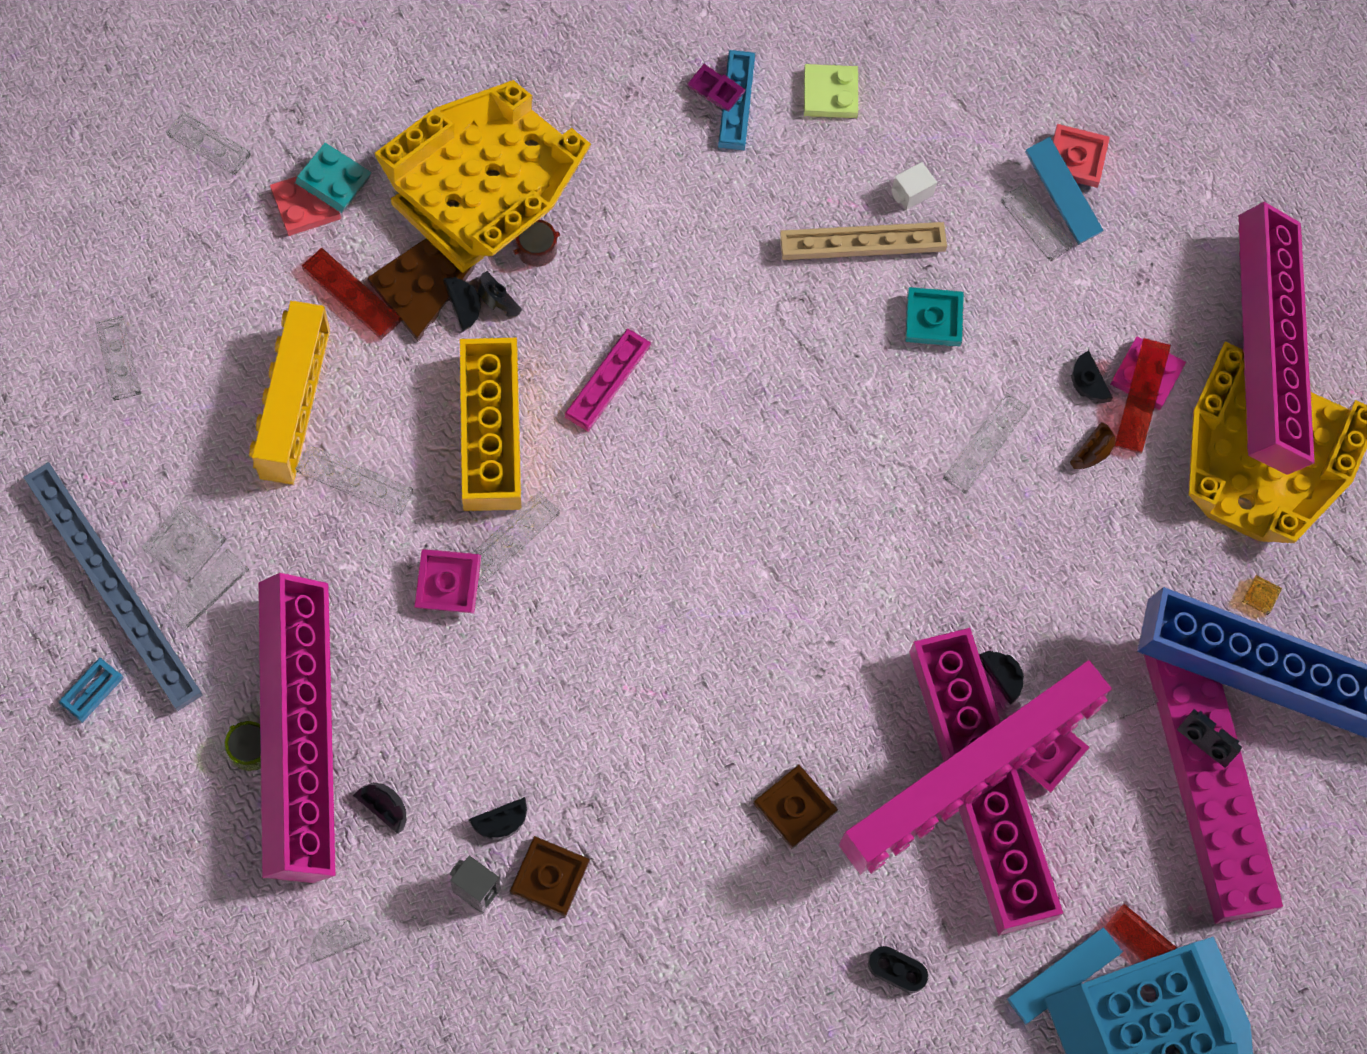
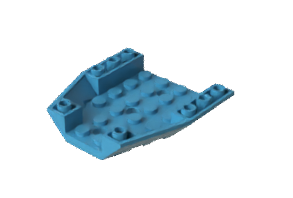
M1214 936L1044 998L1065 1054H1165V1050L1169 1045L1177 1047L1180 1054H1253L1251 1024ZM1144 985H1149L1155 990L1156 998L1152 1003L1144 1001L1141 997L1140 991Z

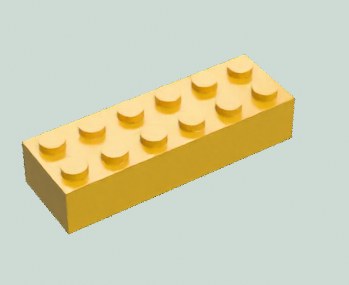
M290 300L288 310H284L282 314L281 326L284 329L282 336H277L275 352L277 357L276 361H272L269 367V379H271L269 388L265 387L263 392L262 404L265 405L263 414H258L256 420L258 435L256 441L252 440L249 457L253 459V468L257 470L259 479L294 485L330 334V327L325 306Z
M517 337L460 339L463 510H522Z

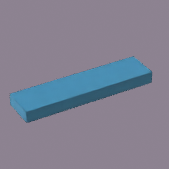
M729 50L726 76L743 87L745 92L729 112L722 109L718 148L745 151L755 53Z
M1048 137L1026 149V155L1077 244L1080 245L1104 231L1052 139Z
M1103 927L1006 1000L1026 1025L1048 1009L1044 998L1083 983L1123 953V951Z

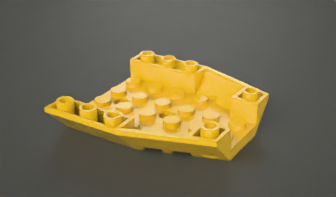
M511 80L434 108L377 150L375 157L393 188L449 237L458 242L469 254L473 256H494L553 209L591 147V143L573 128H570L562 135L532 110V95L517 82ZM533 140L536 141L538 145L528 146L525 144V142ZM496 170L500 174L498 176H489L486 172ZM455 200L458 201L460 205L457 207H450L446 203L448 201Z
M1225 341L1193 411L1188 495L1207 518L1257 541L1295 543L1354 481L1367 449V405L1355 400L1348 409L1311 392L1314 464L1286 475L1248 456L1244 351ZM1238 499H1248L1252 504V509L1246 510L1241 508Z

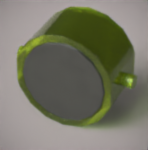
M244 721L230 726L224 743L225 751L232 763L241 770L253 771L261 769L260 724L253 721Z

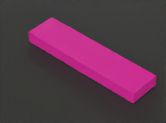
M627 328L565 412V418L589 432L651 347V342Z

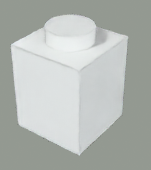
M923 162L895 176L891 189L892 195L896 202L901 203L908 210L932 197L937 181Z

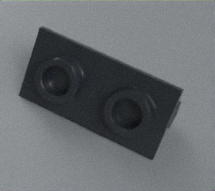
M1193 709L1177 730L1226 768L1242 749V746L1238 744L1239 740L1232 737L1222 728L1219 732L1215 731L1214 727L1217 724L1203 714V711L1200 710L1198 712Z

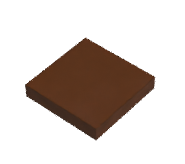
M800 764L753 801L754 806L791 849L796 847L838 812L837 807Z
M534 836L509 892L514 896L566 917L590 863V859Z

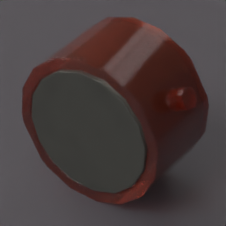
M538 220L516 237V249L513 250L514 255L518 254L520 260L529 266H545L553 261L557 254V237L560 236V233L555 231L550 223Z

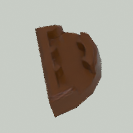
M1101 422L1071 459L1070 464L1073 469L1092 467L1110 455L1115 446L1116 437L1107 424Z

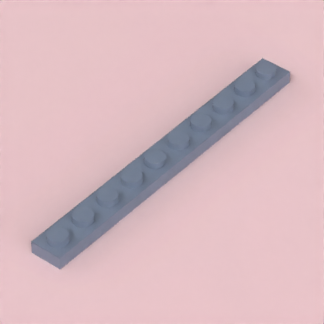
M48 462L24 476L23 478L177 712L203 696L201 690L51 464Z

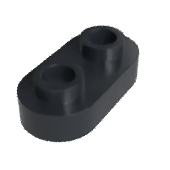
M881 946L876 948L869 956L868 967L875 977L907 993H917L927 984L928 971L926 967L919 961L893 948ZM886 959L889 964L888 968H880L878 960ZM906 974H915L916 982H908Z

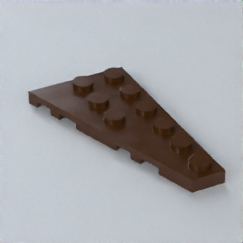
M425 238L370 275L368 282L419 342L424 335V331L431 322L433 323L444 305L450 301L443 278L457 277L466 281L475 269V265L462 273Z

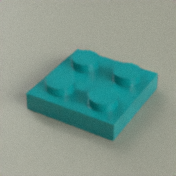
M325 142L297 176L295 184L343 213L369 180L372 172Z
M909 287L907 291L905 342L961 347L964 292Z

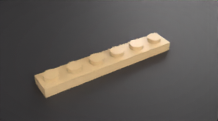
M944 222L780 230L782 260L946 252L947 249Z

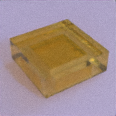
M1255 575L1242 602L1269 615L1282 588Z

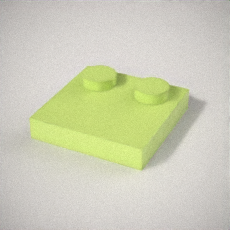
M805 64L804 116L857 118L858 66Z

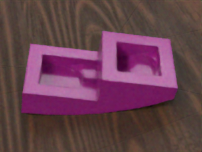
M705 63L688 83V87L728 112L745 92L743 87L723 74L721 76Z

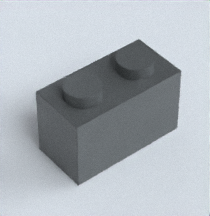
M470 855L465 861L459 860L450 872L453 893L482 914L501 890L499 876Z

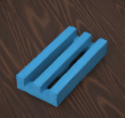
M99 657L58 703L83 723L124 677ZM102 668L105 669L96 681L85 690L84 694L71 705L70 702ZM112 675V677L83 707V709L81 711H78L89 700V698L100 688V686Z

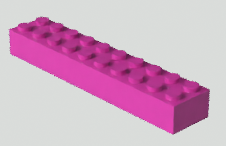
M1262 202L1238 215L1247 410L1246 424L1248 434L1247 449L1248 456L1288 475L1314 464L1301 223L1268 203Z
M278 573L258 583L262 878L315 883L336 876L329 586L325 582Z
M971 628L913 642L909 654L943 762H945L995 727L1001 720ZM1014 767L999 784L992 787L989 783L978 799L971 804L964 801V804L959 808L998 936L1056 921L1064 914L1018 772Z
M1144 654L1215 924L1275 913L1283 907L1241 751L1224 768L1177 730L1191 711L1195 709L1198 712L1200 710L1203 711V714L1217 724L1214 727L1215 731L1219 732L1222 728L1237 739L1222 683Z
M1088 660L847 830L839 843V847L860 875L867 870L871 874L886 863L885 861L892 852L895 856L901 854L910 846L916 835L921 839L935 828L934 826L939 822L940 818L944 822L959 811L958 809L964 804V801L971 804L978 799L989 783L992 787L996 786L1007 777L1006 774L1012 770V767L1016 770L1020 769L1031 760L1030 757L1037 752L1036 750L1039 753L1044 752L1055 743L1054 740L1061 734L1066 736L1072 732L1084 717L1088 720L1101 710L1100 707L1108 702L1106 696L1112 688L1091 661Z

